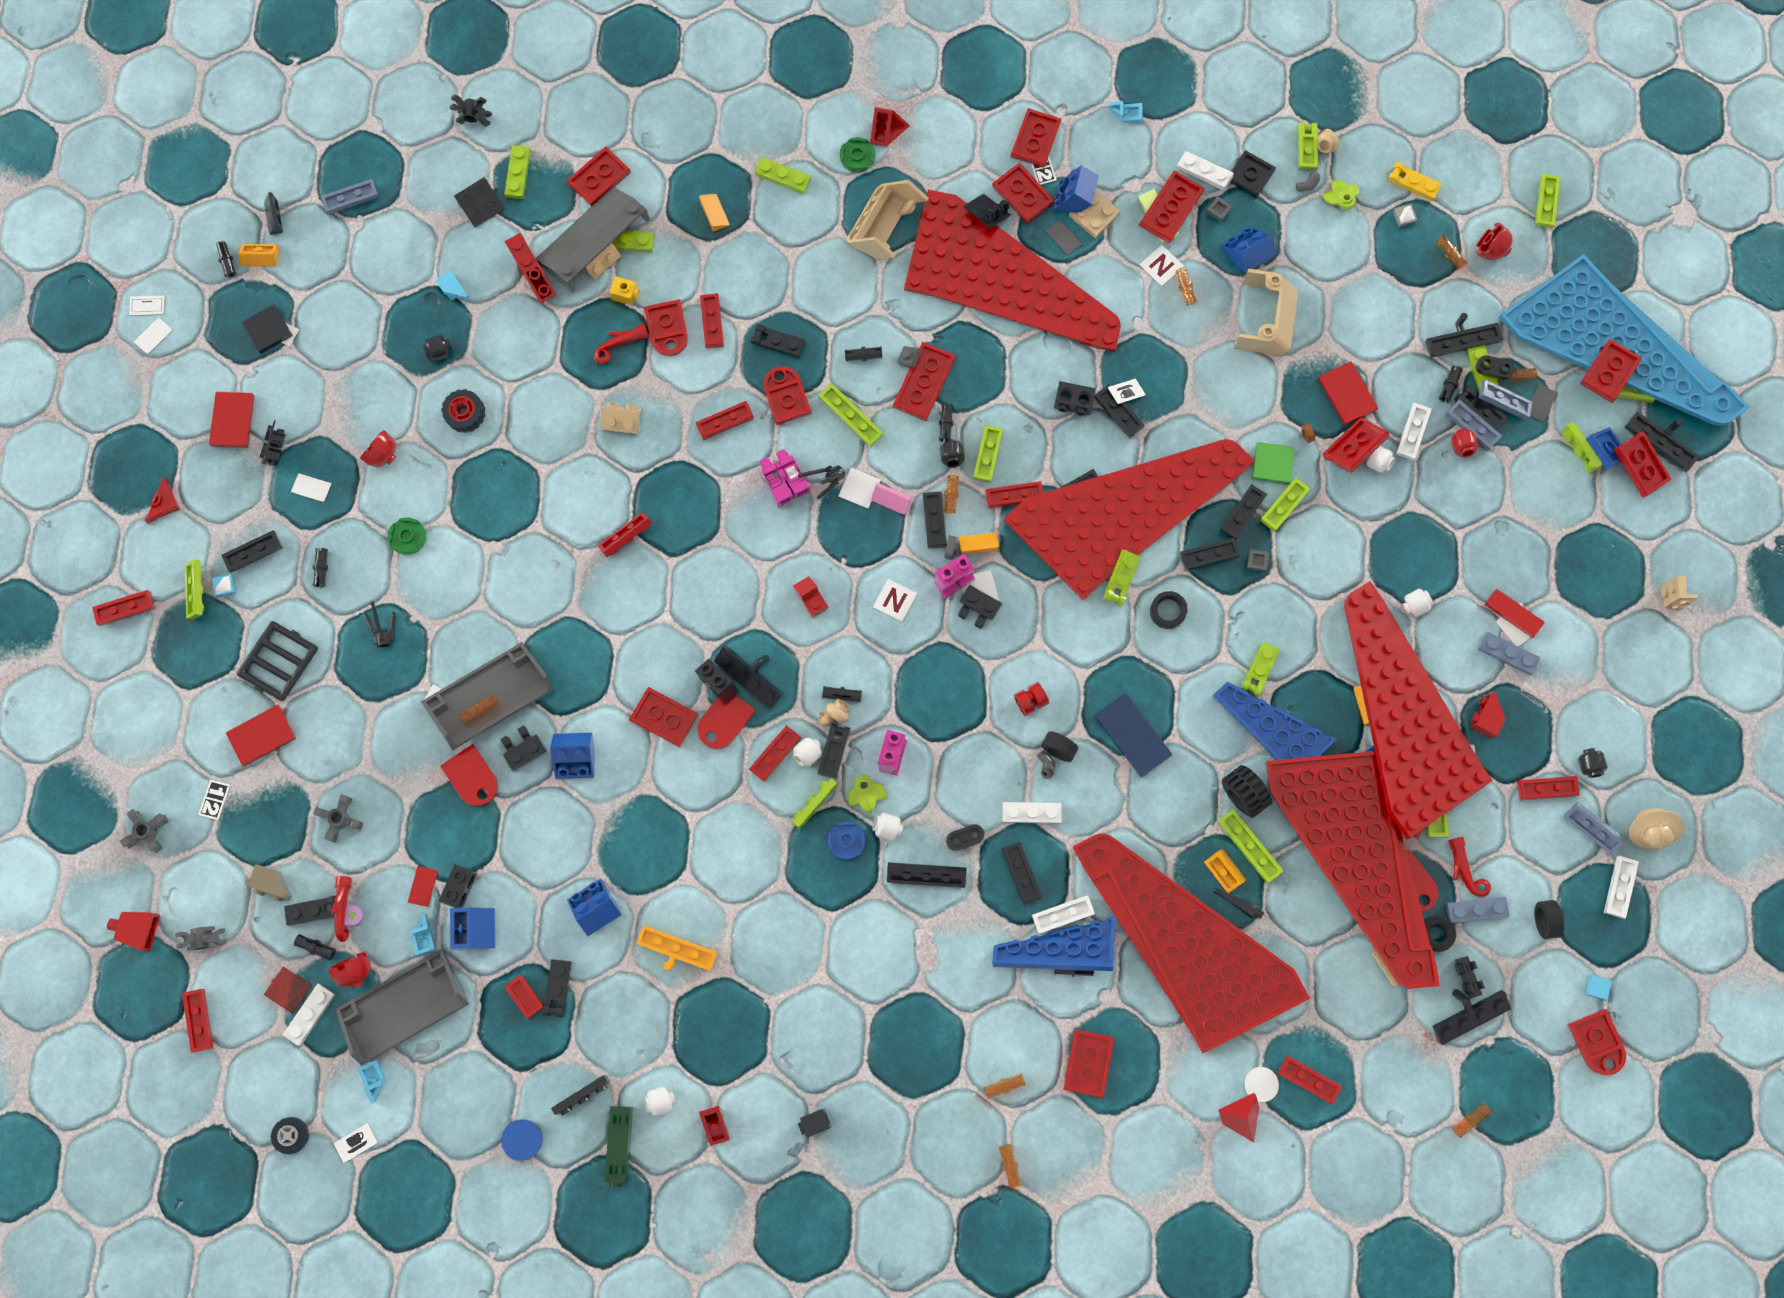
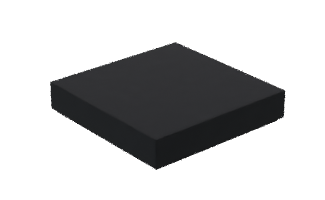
M1245 150L1231 171L1234 175L1230 183L1258 198L1275 172L1276 167Z
M275 305L242 322L260 354L293 336Z

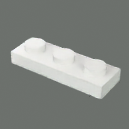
M1185 151L1177 164L1178 170L1225 191L1234 175L1233 172Z
M1417 403L1412 404L1395 455L1414 461L1432 410L1431 408Z
M1003 802L1002 823L1061 824V803Z
M1617 856L1605 904V914L1626 919L1639 861Z
M1087 895L1033 914L1032 918L1038 934L1089 917L1095 913Z
M317 984L283 1033V1036L296 1045L301 1046L336 994L323 985Z

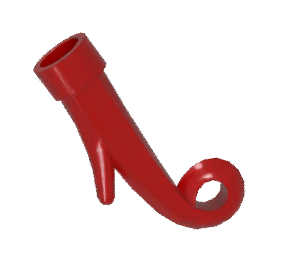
M645 324L636 326L632 330L609 332L608 334L614 336V338L604 342L595 350L594 359L599 364H605L611 357L608 350L640 339L642 341L650 338Z
M1464 837L1448 840L1454 857L1453 880L1458 879L1460 872L1467 889L1473 895L1478 897L1487 896L1491 892V884L1486 879L1473 881L1465 850L1466 843ZM1480 884L1485 886L1483 891L1477 889Z
M337 876L335 879L336 898L331 910L332 914L335 913L334 930L340 942H345L349 937V930L344 925L352 878L347 876Z

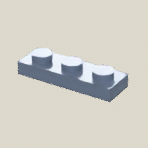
M369 179L320 197L327 215L379 198V194L373 179Z
M1486 379L1481 382L1480 399L1524 420L1530 418L1532 401Z
M1460 399L1445 414L1460 428L1472 430L1476 435L1478 443L1487 451L1502 437L1500 433Z
M1488 631L1485 633L1477 649L1530 676L1534 673L1540 660L1539 656Z
M1578 801L1563 816L1610 855L1625 843V838Z
M1506 897L1445 904L1448 919L1452 923L1510 917Z

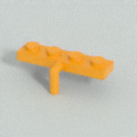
M645 925L642 926L636 942L640 946L669 956L668 962L663 964L664 969L667 971L673 970L677 959L711 971L718 954L716 951Z

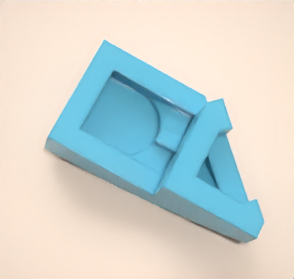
M1124 101L1108 102L1109 108L1124 123H1143L1142 103L1124 104Z
M452 271L435 279L443 293L448 295L450 300H455V298H463L464 301L469 300V297Z
M425 913L420 916L419 923L411 931L413 934L411 937L417 957L437 951L432 930Z
M377 1058L357 1068L371 1104L376 1101L385 1078Z

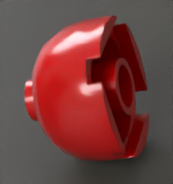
M1500 222L1495 223V228L1492 230L1487 229L1476 245L1479 249L1475 250V252L1486 260L1494 261L1506 257L1512 250V234Z
M385 430L381 431L370 443L368 451L365 450L360 459L376 468L382 467L386 463L390 465L396 458L394 453L397 446L394 438Z
M366 951L357 953V958L348 957L333 965L331 969H328L331 978L336 984L343 987L352 986L353 989L364 984L363 980L369 975L371 970V963Z

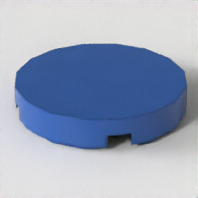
M842 821L834 825L829 831L827 844L833 856L840 860L848 861L862 854L866 845V837L859 825L851 821Z
M526 1119L515 1120L507 1125L501 1138L502 1148L506 1155L518 1161L534 1157L541 1149L543 1142L540 1128L533 1121Z

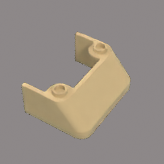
M910 180L881 184L872 194L848 235L847 243L878 260L895 258L896 255L890 250V245L886 241L900 217L911 214L917 202H924L929 198Z
M1248 269L1243 280L1244 285L1263 287L1273 292H1279L1274 325H1262L1258 330L1257 336L1239 333L1234 348L1279 356L1286 355L1292 343L1298 291L1278 273Z

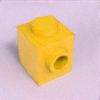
M615 276L609 293L612 300L633 306L634 301L638 300L640 290L636 282Z

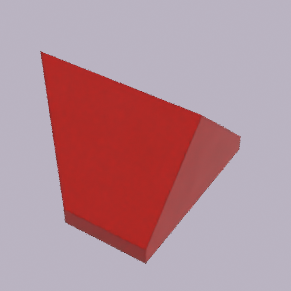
M875 107L870 143L888 146L910 125L894 110Z
M1252 1093L1218 1111L1223 1125L1254 1143L1259 1104L1256 1094Z

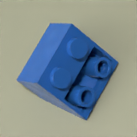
M1081 165L1077 169H1073L1065 178H1061L1058 183L1059 189L1054 199L1055 205L1053 210L1082 212L1091 206L1099 175Z
M1252 227L1245 228L1242 233L1229 238L1226 243L1221 245L1234 265L1244 272H1247L1248 269H1254L1277 254L1271 235Z
M592 732L553 734L550 749L555 779L594 778V742Z
M602 879L592 882L588 887L567 899L577 923L587 936L622 915Z
M450 908V949L473 950L495 948V908Z

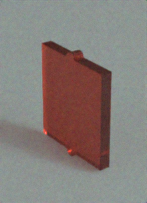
M282 967L275 979L271 980L272 983L264 995L293 1014L301 1001L305 1000L304 997L312 985L287 968Z

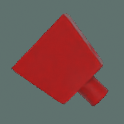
M121 912L119 920L109 919L107 930L115 931L114 940L138 950L150 952L160 915L150 912Z

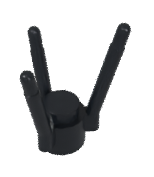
M829 465L826 468L800 473L798 477L827 472L825 474L826 479L821 481V484L827 482L831 484L817 496V499H820L834 486L838 485L840 480L845 478V471L841 466L832 467Z
M371 601L377 628L376 632L367 613L364 614V617L372 634L374 644L378 648L391 646L392 641L395 640V612L391 614L390 633L387 629L381 630L375 603Z

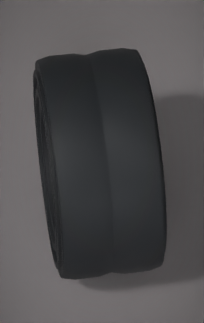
M1049 731L1041 744V747L1047 753L1065 762H1071L1079 748L1069 738L1053 731Z

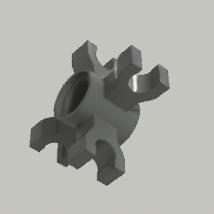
M341 794L337 808L330 811L315 807L313 814L327 819V822L330 824L324 839L336 843L339 830L346 826L358 830L362 829L363 822L350 818L346 813L352 798ZM338 814H341V821L339 823H335V817Z
M132 809L126 813L134 825L132 827V834L120 840L122 846L130 849L140 840H144L151 852L157 853L162 850V846L155 837L157 835V828L169 822L166 815L159 813L147 823L143 820L139 811ZM147 826V833L142 835L143 828Z
M215 926L191 929V934L187 932L175 933V937H182L184 939L183 943L176 945L177 949L188 946L187 951L211 948V943L216 945L226 944V939L220 940L218 938V934L224 933L225 928L212 932L215 930Z

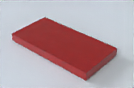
M1174 170L1138 226L1170 244L1205 188Z
M922 342L919 347L922 353L915 368L910 367L893 403V408L927 421L956 359V355Z

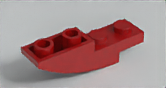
M519 233L504 241L540 304L557 296L522 234Z

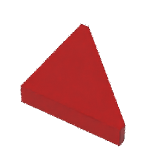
M165 477L161 479L162 482L159 490L155 493L150 505V511L144 519L147 524L180 509Z

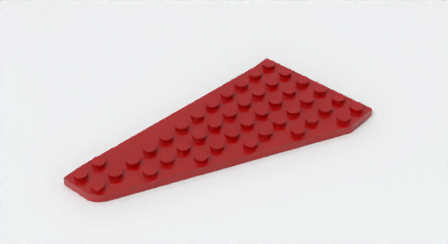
M928 189L927 197L929 199L924 204L904 291L944 299L1073 339L1081 344L1111 352L1116 351L1121 323L1115 313L996 225L990 228L984 225L981 220L970 214L963 207L967 203L957 195Z
M1223 439L1025 498L1003 521L1084 600L1100 584L1112 576L1122 550L1139 555L1207 500L1239 477L1255 460L1235 441Z
M1369 581L1346 597L1344 609L1388 814L1405 838L1409 839L1493 780L1481 765L1383 598L1371 581Z
M1375 751L1266 761L1268 787L1272 798L1395 981L1407 989L1440 986L1437 965L1428 939L1402 833L1388 814Z
M1096 834L1072 846L1082 867L1190 1030L1202 1054L1310 999L1295 969L1112 836Z

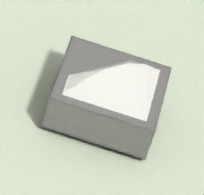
M1412 204L1394 208L1393 214L1398 227L1417 222Z

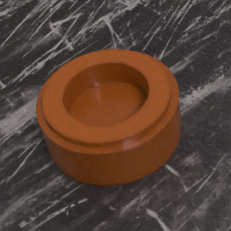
M1309 423L1303 425L1301 431L1307 443L1315 441V434Z

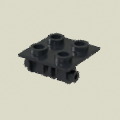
M485 177L454 195L458 205L463 209L474 228L505 209Z
M984 193L963 206L970 214L977 217L984 225L990 228L1011 216L1008 213L1009 201L1002 200L997 204Z
M275 420L272 426L268 425L264 438L268 442L263 443L259 457L263 459L262 464H264V461H268V464L271 466H276V463L279 462L282 450L276 447H283L286 436L284 434L285 430L279 428L277 431L274 430Z

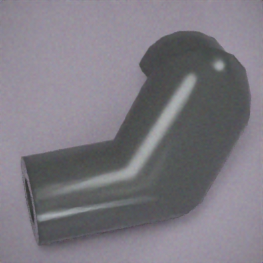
M1312 171L1306 182L1296 183L1297 192L1314 190L1320 182V174Z
M1043 750L1037 755L1043 763L1041 776L1044 779H1050L1054 775L1055 762Z

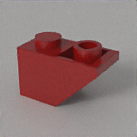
M1492 691L1482 696L1479 702L1481 707L1472 716L1471 722L1473 724L1470 728L1490 739L1498 736L1505 721L1497 695Z

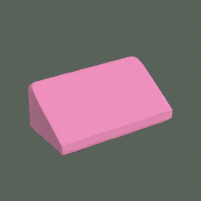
M876 483L871 500L905 515L911 503L910 496Z

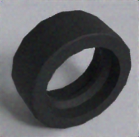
M1164 591L1158 594L1150 607V616L1153 622L1158 627L1164 629L1178 627L1184 621L1188 612L1185 599L1179 593L1173 591ZM1168 599L1175 601L1180 608L1179 616L1172 621L1162 619L1157 609L1161 601Z
M1555 900L1537 902L1534 909V917L1540 936L1543 939L1562 937L1564 933V917L1559 904Z

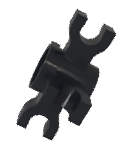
M456 94L451 96V100L455 101L456 104L450 105L449 109L460 114L455 122L462 125L465 121L469 123L479 121L485 127L490 125L491 122L486 120L485 117L489 118L492 116V112L485 111L482 108L483 104L487 101L486 99L479 97L477 100L468 98L463 101Z

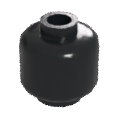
M442 335L426 339L425 345H423L427 359H431L433 362L448 358L450 355L449 350H452L449 339L445 340Z
M949 439L941 445L940 457L945 466L956 468L964 462V446L960 441Z
M1595 748L1584 750V754L1578 758L1582 774L1589 778L1603 776L1608 768L1604 753L1602 751H1595Z

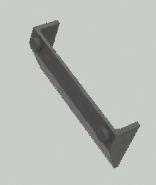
M612 187L535 259L573 293L575 289L571 282L576 275L637 218L641 216L649 222L650 217L646 208L636 199Z
M521 642L424 699L421 703L453 751L552 692L554 689L546 673Z
M440 949L335 1010L349 1053L362 1066L469 1005V1002L444 950Z

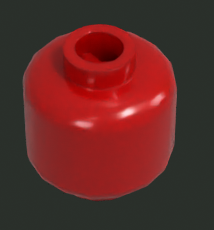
M1459 429L1451 438L1455 454L1463 458L1474 455L1479 447L1476 435L1472 430Z

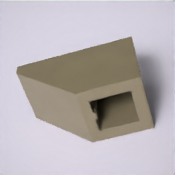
M255 864L247 887L253 888L252 893L264 896L266 892L272 894L271 899L281 902L284 898L290 900L292 896L281 872Z

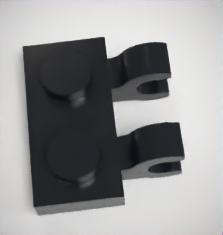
M969 585L960 599V603L964 605L960 609L958 617L965 620L971 609L978 612L980 615L975 621L974 626L981 629L987 618L993 621L1002 603Z
M524 725L517 729L524 742L516 747L507 735L500 739L507 750L503 756L513 772L547 752L538 735L536 734L531 737Z
M1468 956L1455 959V970L1459 976L1461 975L1464 993L1469 998L1482 995L1481 989H1484L1485 986L1482 980L1477 981L1473 971L1478 969L1476 962H1470Z

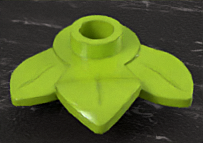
M1334 180L1331 185L1332 191L1322 194L1323 199L1328 204L1339 205L1341 209L1349 210L1356 203L1359 188L1355 183L1347 185L1342 180Z
M860 775L855 779L854 788L849 791L847 798L850 806L859 804L865 812L871 814L875 809L876 800H885L887 795L881 784L874 783L867 775ZM861 782H867V787L861 788Z

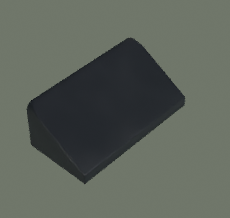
M268 192L264 201L269 234L283 233L278 200L272 192Z

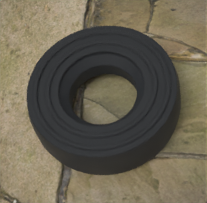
M1431 916L1424 920L1432 950L1434 952L1448 950L1456 940V929L1453 923L1443 916ZM1434 926L1441 927L1445 932V937L1440 942L1433 940L1430 936V930Z

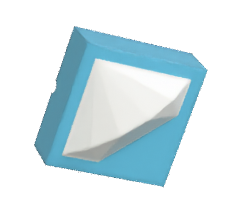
M232 574L212 578L214 596L221 597L236 593Z

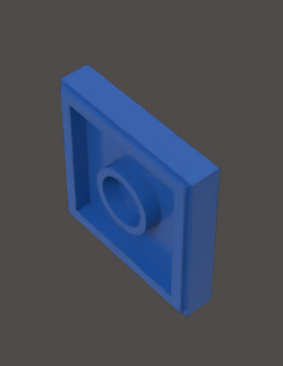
M1610 427L1586 438L1607 470L1621 464L1619 457L1614 451L1616 447L1621 445V442Z

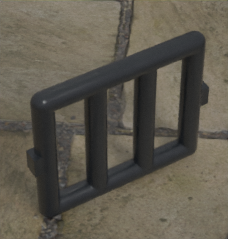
M271 621L238 669L237 676L254 685V688L258 691H264L274 698L284 701L316 654L318 647L302 638L301 634L293 629L290 631L277 622ZM275 630L308 649L303 659L269 641L268 639L272 632ZM263 646L298 666L292 676L257 656ZM255 663L286 681L287 683L282 691L274 689L247 673L251 664Z

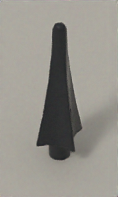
M1216 888L1213 889L1214 893L1236 906L1251 919L1253 916L1259 919L1262 918L1264 912L1257 909L1258 904L1234 897Z

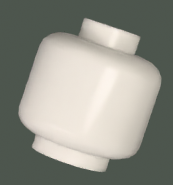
M1380 446L1367 458L1366 464L1368 468L1383 473L1391 469L1395 458L1391 450Z
M1417 589L1404 597L1406 603L1402 605L1407 614L1412 613L1413 616L1419 617L1431 610L1433 601L1426 590Z
M804 738L794 747L793 758L800 766L809 767L822 756L820 749L822 746L816 739Z
M882 813L880 816H876L873 823V831H875L877 837L893 841L897 836L901 835L903 825L900 824L899 817Z
M666 1087L649 1090L646 1097H644L646 1111L653 1116L671 1112L672 1104L675 1103L673 1092H668Z

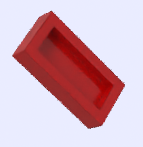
M519 975L505 986L527 1019H530L543 1009L544 1005L523 975Z

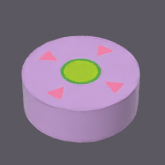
M357 906L347 907L344 922L350 926L359 925L364 919L363 910Z

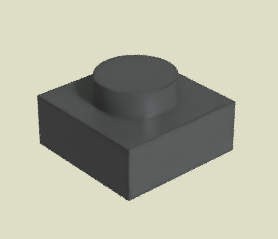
M1217 196L1206 213L1222 222L1232 209V205Z
M904 346L897 363L900 366L915 368L922 352L919 348Z
M949 535L944 557L946 559L952 560L953 554L957 555L959 543H956L955 536Z
M1250 549L1247 569L1266 572L1269 552Z

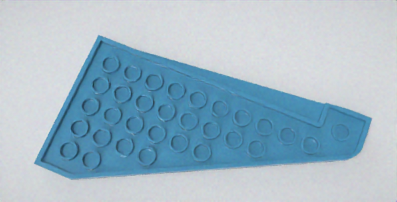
M1584 254L1499 316V319L1518 340L1589 370L1609 339L1615 341L1642 357L1640 363L1625 384L1626 387L1716 426L1727 425L1750 408L1737 392L1723 380L1720 381L1612 285Z

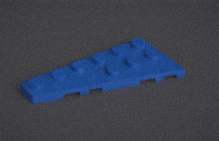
M1226 682L1213 695L1275 760L1321 756L1337 740V738L1321 732L1320 729L1314 728L1297 717L1267 704L1266 701L1248 694L1247 691L1229 682Z
M1115 916L1108 917V920L1100 922L1098 920L1091 921V924L1084 926L1075 925L1048 932V935L1031 936L1030 939L1023 941L1014 940L994 945L993 967L1113 971Z

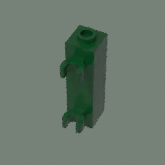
M610 1106L604 1182H609L611 1187H622V1183L628 1182L633 1107Z

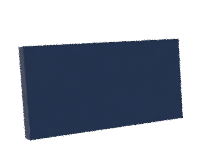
M1126 693L1094 715L1140 778L1173 755Z

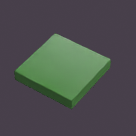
M1257 442L1252 479L1290 484L1295 447Z

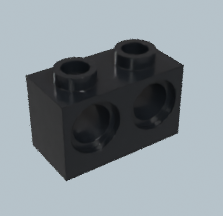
M1059 381L1054 408L1060 412H1075L1079 416L1090 415L1096 388ZM1061 396H1068L1070 400L1064 401L1061 399ZM1085 399L1088 404H1081L1079 400Z
M709 658L695 670L701 681L724 704L739 692L735 684Z
M454 864L438 901L454 908H463L478 874Z
M825 1108L801 1117V1122L798 1123L801 1134H806L807 1138L832 1128Z

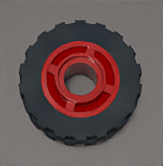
M458 389L455 392H451L449 396H446L445 401L442 403V417L457 432L467 433L468 431H474L484 421L485 407L481 399L472 391ZM463 408H467L464 414H460Z

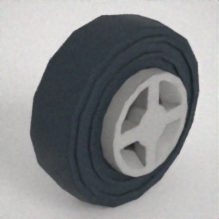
M283 1118L272 1129L271 1143L275 1150L282 1154L290 1155L297 1153L308 1142V1127L299 1118Z

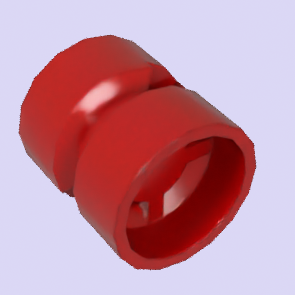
M1039 682L1030 685L1027 691L1021 690L1013 695L1020 711L1025 717L1035 712V708L1041 709L1049 704V699Z

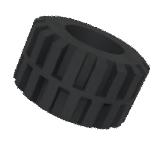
M1244 765L1238 766L1222 779L1224 791L1229 799L1243 814L1250 818L1256 817L1273 802L1271 794L1263 781L1255 772Z

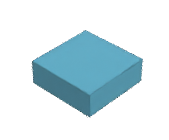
M1590 975L1586 995L1605 1001L1608 1000L1612 981Z

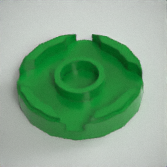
M860 137L851 138L841 146L839 152L840 161L847 170L855 173L864 172L874 164L875 149L867 139Z
M410 517L401 518L390 526L388 542L397 553L412 555L424 546L426 531L418 520Z

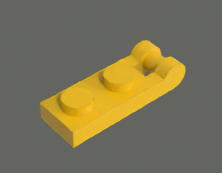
M1401 162L1395 163L1394 171L1388 176V180L1391 183L1432 202L1442 185L1438 181L1405 167Z

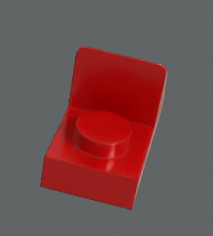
M809 576L793 585L812 618L829 608L818 591L817 585Z
M720 1106L699 1112L710 1146L730 1140L723 1117V1110Z

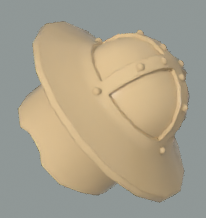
M1661 808L1642 810L1628 830L1629 839L1634 845L1642 849H1656L1660 851L1681 837L1684 831V822L1678 814Z

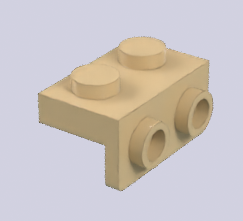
M611 243L585 267V270L592 279L596 280L621 255L613 243Z
M608 402V404L602 407L601 430L638 434L642 408H637V405L627 404L625 407L619 406V403Z
M1678 575L1662 585L1661 596L1664 598V608L1683 610L1685 606L1691 605L1692 602L1698 599V594H1687L1686 575Z

